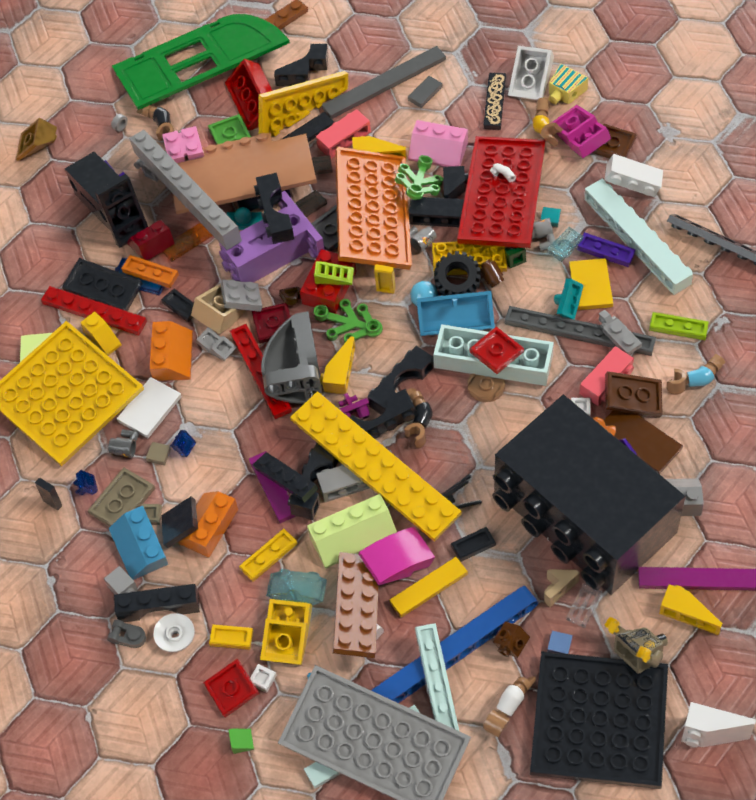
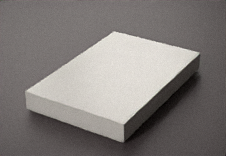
M152 377L144 384V390L117 417L119 423L133 431H137L147 439L182 397L181 393Z

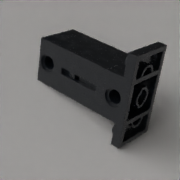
M95 151L64 168L75 195L111 231L119 248L126 245L130 237L148 227L130 178L126 174L120 177Z

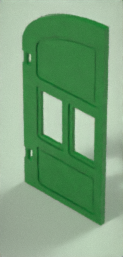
M232 14L144 51L140 55L114 64L112 69L136 108L140 110L237 67L243 59L251 61L289 44L290 41L280 29L262 18L248 14ZM198 42H201L206 50L172 66L165 58ZM208 58H212L217 66L183 82L176 75L177 72Z

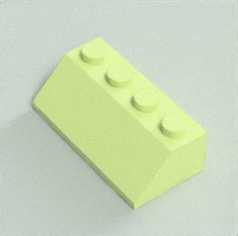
M380 494L307 525L309 537L325 569L338 563L339 552L358 554L376 541L397 532L390 512Z

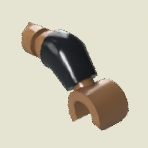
M149 105L136 111L138 114L151 118L157 123L156 135L159 141L163 140L162 134L175 131L171 124L170 113L166 109Z
M410 388L406 391L419 415L413 419L412 424H409L404 429L405 436L410 437L412 434H418L415 437L416 448H421L426 443L425 429L433 416V411L421 392Z

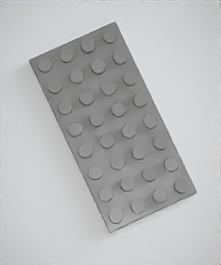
M315 665L278 744L393 799L443 800L471 737Z

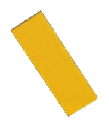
M283 528L239 566V569L254 582L298 544L297 540Z

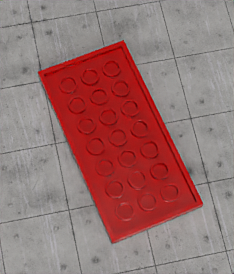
M475 137L457 237L458 244L531 248L546 140ZM496 163L510 168L516 179L513 182H509L501 173L498 176L493 175L490 169Z

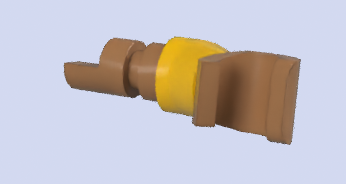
M541 97L537 99L533 128L550 145L558 146V140L554 136L557 132L561 133L563 129L556 123L549 122L548 99Z

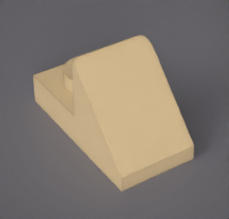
M547 570V579L552 584L544 592V603L549 607L555 604L579 582V572L577 570Z

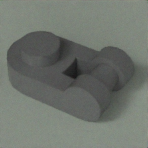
M114 620L112 624L113 630L107 637L109 642L131 648L143 646L147 638L145 631L141 627L127 624L120 620ZM121 631L126 632L124 637L119 636Z

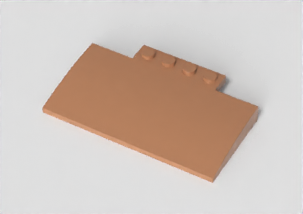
M270 133L243 137L240 140L209 145L203 148L204 157L177 163L217 205L256 197L254 185H257L255 177L276 172L281 191L317 183L306 134L272 141ZM173 194L176 214L190 212Z

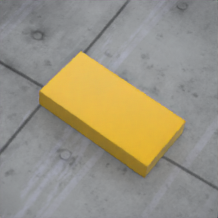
M376 264L374 268L376 291L394 294L396 289L394 267Z
M212 624L209 645L250 650L253 628Z

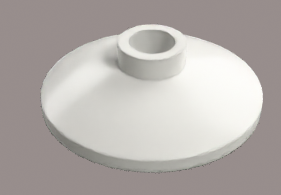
M173 613L166 615L157 622L154 628V640L158 647L164 651H181L191 644L195 635L194 625L183 614ZM173 634H179L178 637L172 638Z

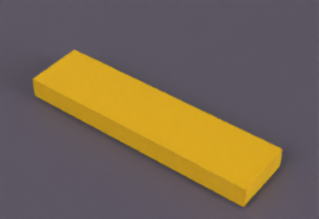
M454 557L389 600L390 604L402 618L468 575V571L458 558Z

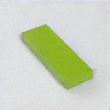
M653 312L649 331L706 340L709 321Z

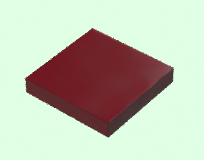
M282 303L264 307L261 309V312L251 311L259 344L269 342L276 330L291 317L287 304Z

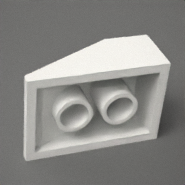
M518 46L508 96L537 100L544 96L554 59L552 50Z
M691 702L681 742H685L690 747H707L748 740L751 737L756 719Z

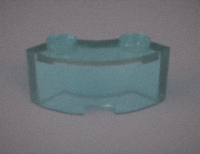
M280 569L279 572L270 574L266 596L275 600L310 603L313 606L323 602L327 579L320 577L316 572L305 573Z

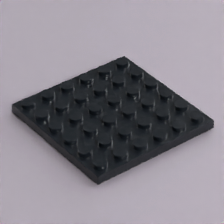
M541 651L530 775L661 789L668 664L659 663L656 668L649 667L641 673H637L623 659Z

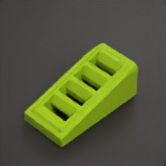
M316 261L315 284H353L354 268Z

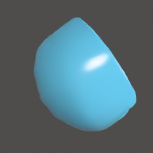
M429 281L416 283L410 292L411 301L416 306L417 298L439 296L436 286Z

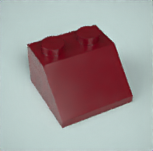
M161 220L138 232L127 241L128 245L141 259L147 261L175 244L169 227Z

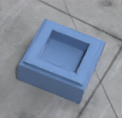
M552 631L547 652L569 654L573 635Z

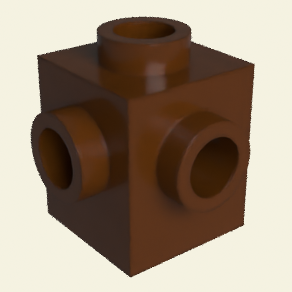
M505 622L493 643L499 648L498 652L503 656L508 657L510 655L518 658L530 636L519 625Z

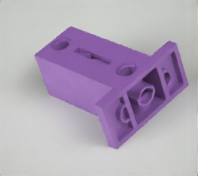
M285 191L282 192V198L278 202L281 210L277 212L289 214L294 240L273 244L271 237L268 238L265 227H268V224H264L263 220L242 230L240 232L242 241L232 248L226 250L219 243L221 249L219 254L223 259V262H221L226 272L229 271L231 273L232 280L254 283L308 252L312 258H317L320 250H324L323 238Z

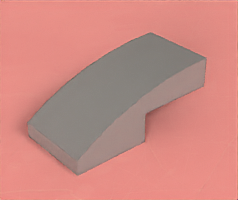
M209 327L196 339L198 345L223 361L237 349V346L226 337H220Z

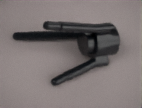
M467 475L441 494L453 504L455 499L452 494L468 484V479L471 478V475ZM477 500L455 506L460 509L481 504L482 501Z

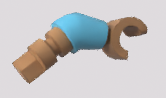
M715 354L706 365L701 366L697 370L687 372V375L683 370L674 369V380L671 379L667 382V391L678 395L685 391L686 384L689 387L708 385L714 380L716 372L725 364L724 359Z

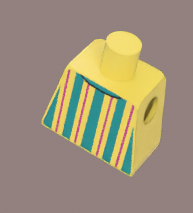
M560 64L549 82V101L552 104H557L561 100L566 104H570L587 91L588 77Z

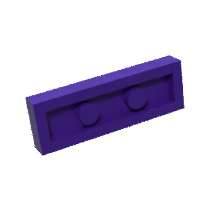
M585 232L577 246L578 251L602 259L606 258L608 261L628 268L636 249Z

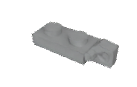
M606 310L599 313L598 320L602 323L603 333L619 349L630 355L642 347V343L617 317H611Z

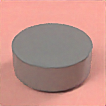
M117 114L112 120V129L117 132L124 130L128 122L127 117Z

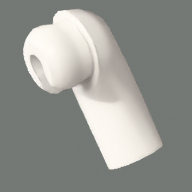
M496 163L490 169L493 175L498 176L501 173L509 182H513L516 179L510 168Z

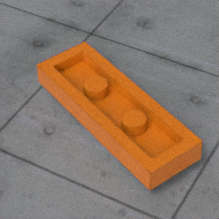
M129 255L121 268L125 274L170 289L179 276L177 270Z

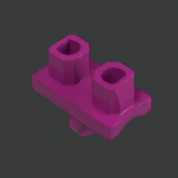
M348 393L343 394L344 400L338 402L339 406L342 407L339 410L348 417H351L350 414L357 412L360 420L370 416L367 398L357 401L356 395L349 397Z

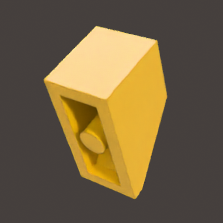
M93 312L80 322L84 334L106 355L109 356L122 346L108 324L96 312Z

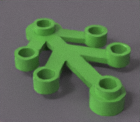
M421 155L419 157L417 176L410 170L409 165L404 163L399 165V173L396 174L395 182L403 184L407 188L406 194L413 200L421 199L427 193L437 196L440 192L439 186L443 182L442 176L434 175L433 177L424 178L425 172L431 168L433 162L429 156ZM406 175L413 182L412 184L406 179ZM432 184L429 187H422V185Z
M348 299L340 301V309L348 317L328 312V308L325 305H317L314 308L316 320L321 322L330 320L344 324L327 330V339L330 341H335L338 335L354 328L361 330L345 334L344 343L350 336L357 340L366 335L370 337L379 336L383 331L382 324L377 319H372L366 304H359L357 306V313L359 316H363L365 322L358 320Z

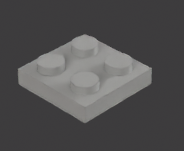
M222 280L221 290L224 308L261 312L262 302L258 283Z

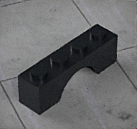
M277 172L255 177L257 185H254L256 196H260V199H257L259 208L264 210V213H261L263 223L268 224V227H265L267 237H271L273 244L294 240L289 214L279 213L273 209V205L282 198Z
M418 346L409 350L405 354L404 359L394 365L390 374L384 376L380 384L369 392V407L382 415L387 408L388 397L396 393L395 390L398 385L408 379L423 380L434 368V357Z
M403 389L388 397L387 408L378 418L370 421L360 420L354 415L349 418L376 439L381 434L394 430L398 425L413 420L419 414L406 389Z
M316 443L315 447L311 448L309 452L308 463L303 465L302 475L314 482L317 479V473L324 469L336 468L339 461L321 445ZM315 492L305 503L291 494L288 500L291 515L314 520L320 506L319 493Z
M195 584L114 594L115 615L118 620L124 623L140 621L142 616L154 611H172L183 615L200 612L199 593Z

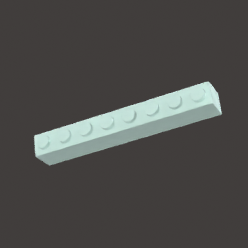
M602 178L585 188L584 200L628 247L636 249L635 254L673 295L692 284V270L686 267L681 262L679 256L674 254L669 249V246L659 239L657 233L647 226L644 219H640L634 209L624 202L623 197L618 195L609 183H606Z

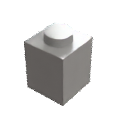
M120 566L104 578L107 587L114 594L138 591L135 581Z

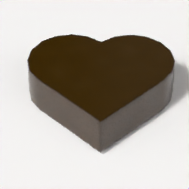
M289 287L279 290V296L285 304L294 305L301 298V288Z

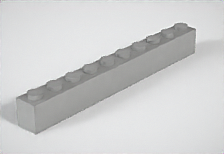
M145 130L129 138L134 153L226 250L242 241L238 226Z

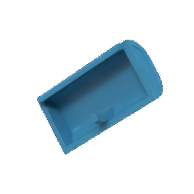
M491 291L416 299L420 336L439 334L441 324L474 330L495 328Z

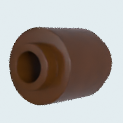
M488 259L480 264L482 267L480 273L488 285L490 284L491 287H494L504 281L503 273L495 260L491 262Z

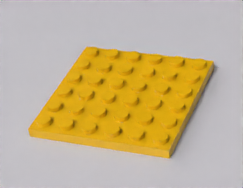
M65 321L0 380V412L62 467L144 390V387L68 321Z

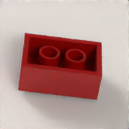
M321 249L300 290L302 304L314 308L317 305H325L328 308V312L336 314L340 307V301L343 300L350 285L315 284L316 261L354 268L353 278L357 272L356 263L338 261L337 253Z

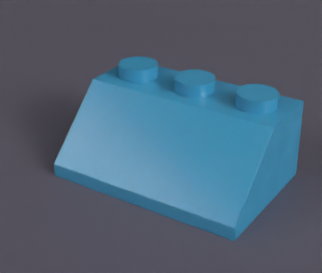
M143 506L124 513L109 527L128 575L133 580L168 565L166 556Z

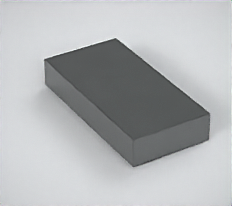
M428 76L408 96V101L422 108L443 87V83Z

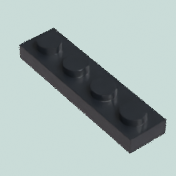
M267 452L253 464L256 471L304 503L318 490L315 483Z

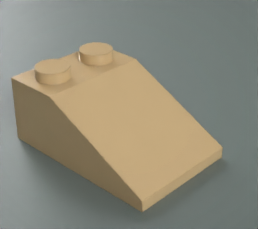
M220 283L195 298L191 316L220 334L229 329L246 310L224 308Z

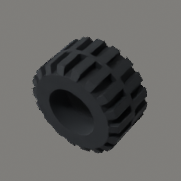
M455 251L454 255L451 252L447 253V257L442 256L441 261L437 262L434 269L435 286L441 296L477 292L481 281L480 267H478L477 261H474L471 255L468 257L465 252L459 254V251ZM453 269H462L467 272L468 279L462 284L455 285L450 283L446 276Z

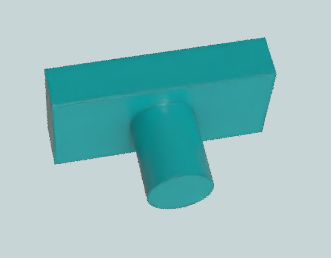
M566 278L562 294L554 296L555 304L559 305L558 315L575 320L583 284L571 278Z

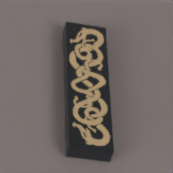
M489 73L484 129L501 130L506 73Z

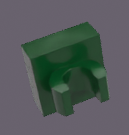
M514 247L511 250L505 248L507 265L510 269L526 262L525 248Z

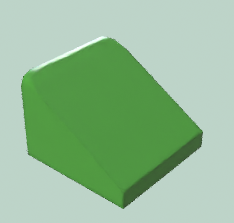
M228 729L233 754L254 750L251 729Z

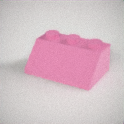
M417 120L412 132L408 160L418 162L421 155H426L433 160V165L443 167L460 166L468 144V129Z

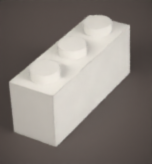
M613 154L606 164L604 181L654 197L662 186L663 170Z

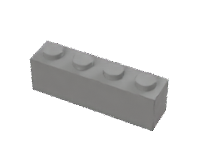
M343 464L333 469H324L316 474L324 502L370 488Z

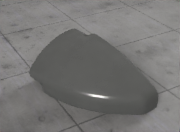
M308 311L296 313L276 330L265 348L261 364L264 390L268 396L290 403H306L317 391L322 395L320 372Z

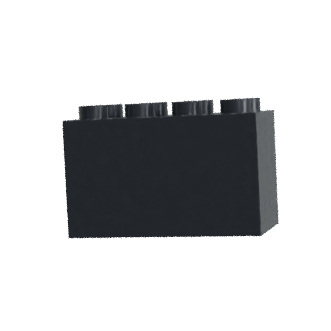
M564 394L495 454L494 493L492 494L494 501L504 511L509 512L513 508L523 517L521 519L522 525L532 536L539 537L542 534L544 537H548V540L552 543L551 550L554 555L565 564L572 560L582 569L581 577L585 583L594 590H599L602 587L612 595L638 571L639 567H642L678 532L686 496Z

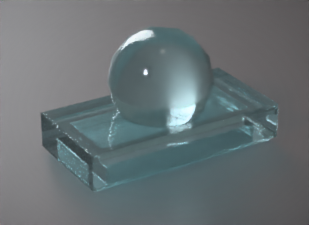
M568 227L550 245L547 253L562 262L565 258L571 256L573 250L583 241L584 236Z

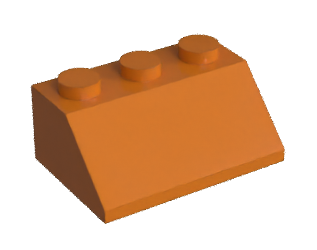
M172 321L152 323L150 354L152 378L157 381L191 380L192 330Z
M219 491L208 492L202 495L196 505L198 529L177 542V544L208 558L238 511L236 499Z

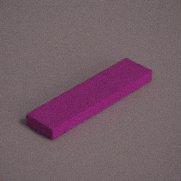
M263 452L249 458V462L279 523H282L296 516L291 515L287 491L254 469L253 464L265 453Z

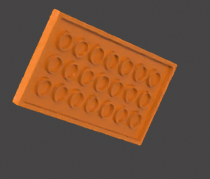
M337 147L335 160L338 261L368 265L378 264L410 270L412 260L407 188L403 184L395 182L396 174L399 173V165L402 163L406 164L405 156Z

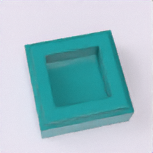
M543 207L541 220L550 218L551 225L558 227L561 209Z

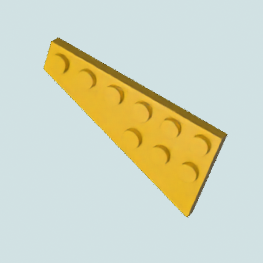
M342 71L260 94L259 134L270 133L271 136H277L280 134V130L287 126L291 127L309 115L310 111L314 108H320L323 102L328 99H334L348 89V73Z

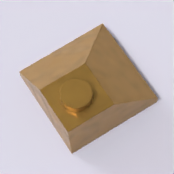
M39 117L21 133L16 160L20 161L46 148L49 144H53L57 138V127Z

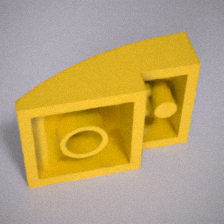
M270 599L268 616L265 620L260 660L302 665L310 626L312 604Z

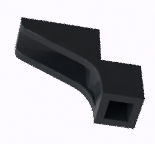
M310 44L309 52L305 57L274 71L276 86H292L310 81L311 70H327L329 56L327 44Z

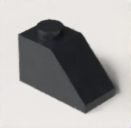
M464 166L443 167L444 198L455 199L465 192L468 173H465Z

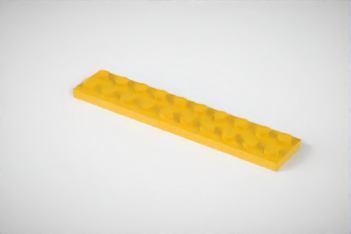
M318 391L290 417L293 423L377 494H380L384 500L434 542L462 515L460 509Z

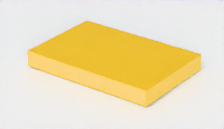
M606 258L569 261L571 279L584 285L577 310L613 307Z

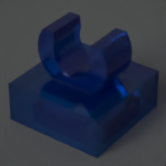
M180 430L170 446L182 457H188L196 441L186 430Z
M83 470L76 473L77 479L73 482V485L79 487L75 491L76 494L84 495L89 493L93 495L98 492L93 474Z

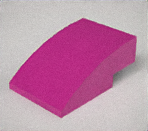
M575 105L551 122L556 123L563 129L561 133L557 132L556 134L582 158H585L611 139L607 127L597 122L593 114L578 105Z
M415 527L407 528L382 538L358 553L378 585L410 577L414 571L430 567L435 558Z

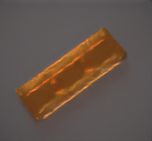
M198 223L174 238L175 244L162 252L172 262L213 235L201 223Z

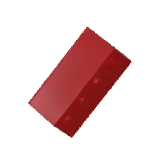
M243 59L225 81V84L241 118L250 131L259 128V95L273 90L260 64Z

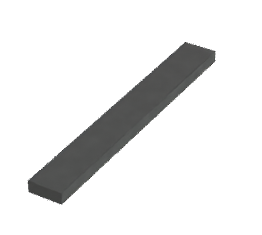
M435 46L322 104V109L333 119L446 60V55L438 46Z
M513 306L508 308L505 318L506 325L612 348L616 346L603 333L601 325ZM632 332L642 343V347L636 350L635 353L652 356L656 337Z

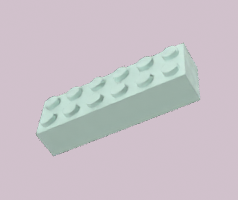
M441 324L433 354L434 368L536 385H547L553 358L554 342L508 335L524 348V352L501 372L496 374L470 353V348L489 332Z

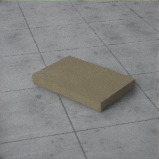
M123 468L90 507L88 513L110 527L124 513L140 507L155 490V486L130 470Z

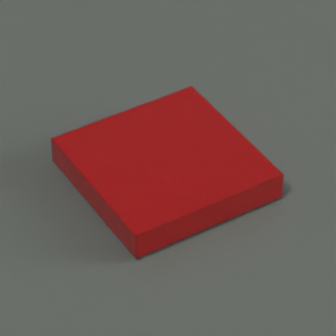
M497 326L470 348V353L496 374L501 372L524 352V348Z
M238 659L203 682L225 718L260 694Z

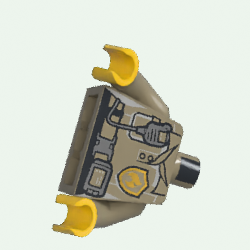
M609 617L604 626L608 628L611 634L615 635L614 652L637 673H641L649 667L656 668L663 658V647L668 644L667 637L664 634L655 636L647 628L625 630L619 626L618 620Z

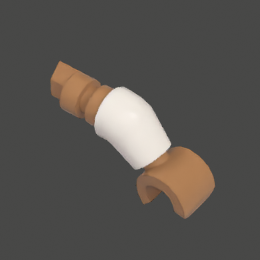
M535 676L528 679L518 677L513 685L505 689L496 707L499 710L493 709L484 722L483 728L496 737L502 734L503 729L507 727L510 720L507 716H512L523 701L524 694L536 681Z

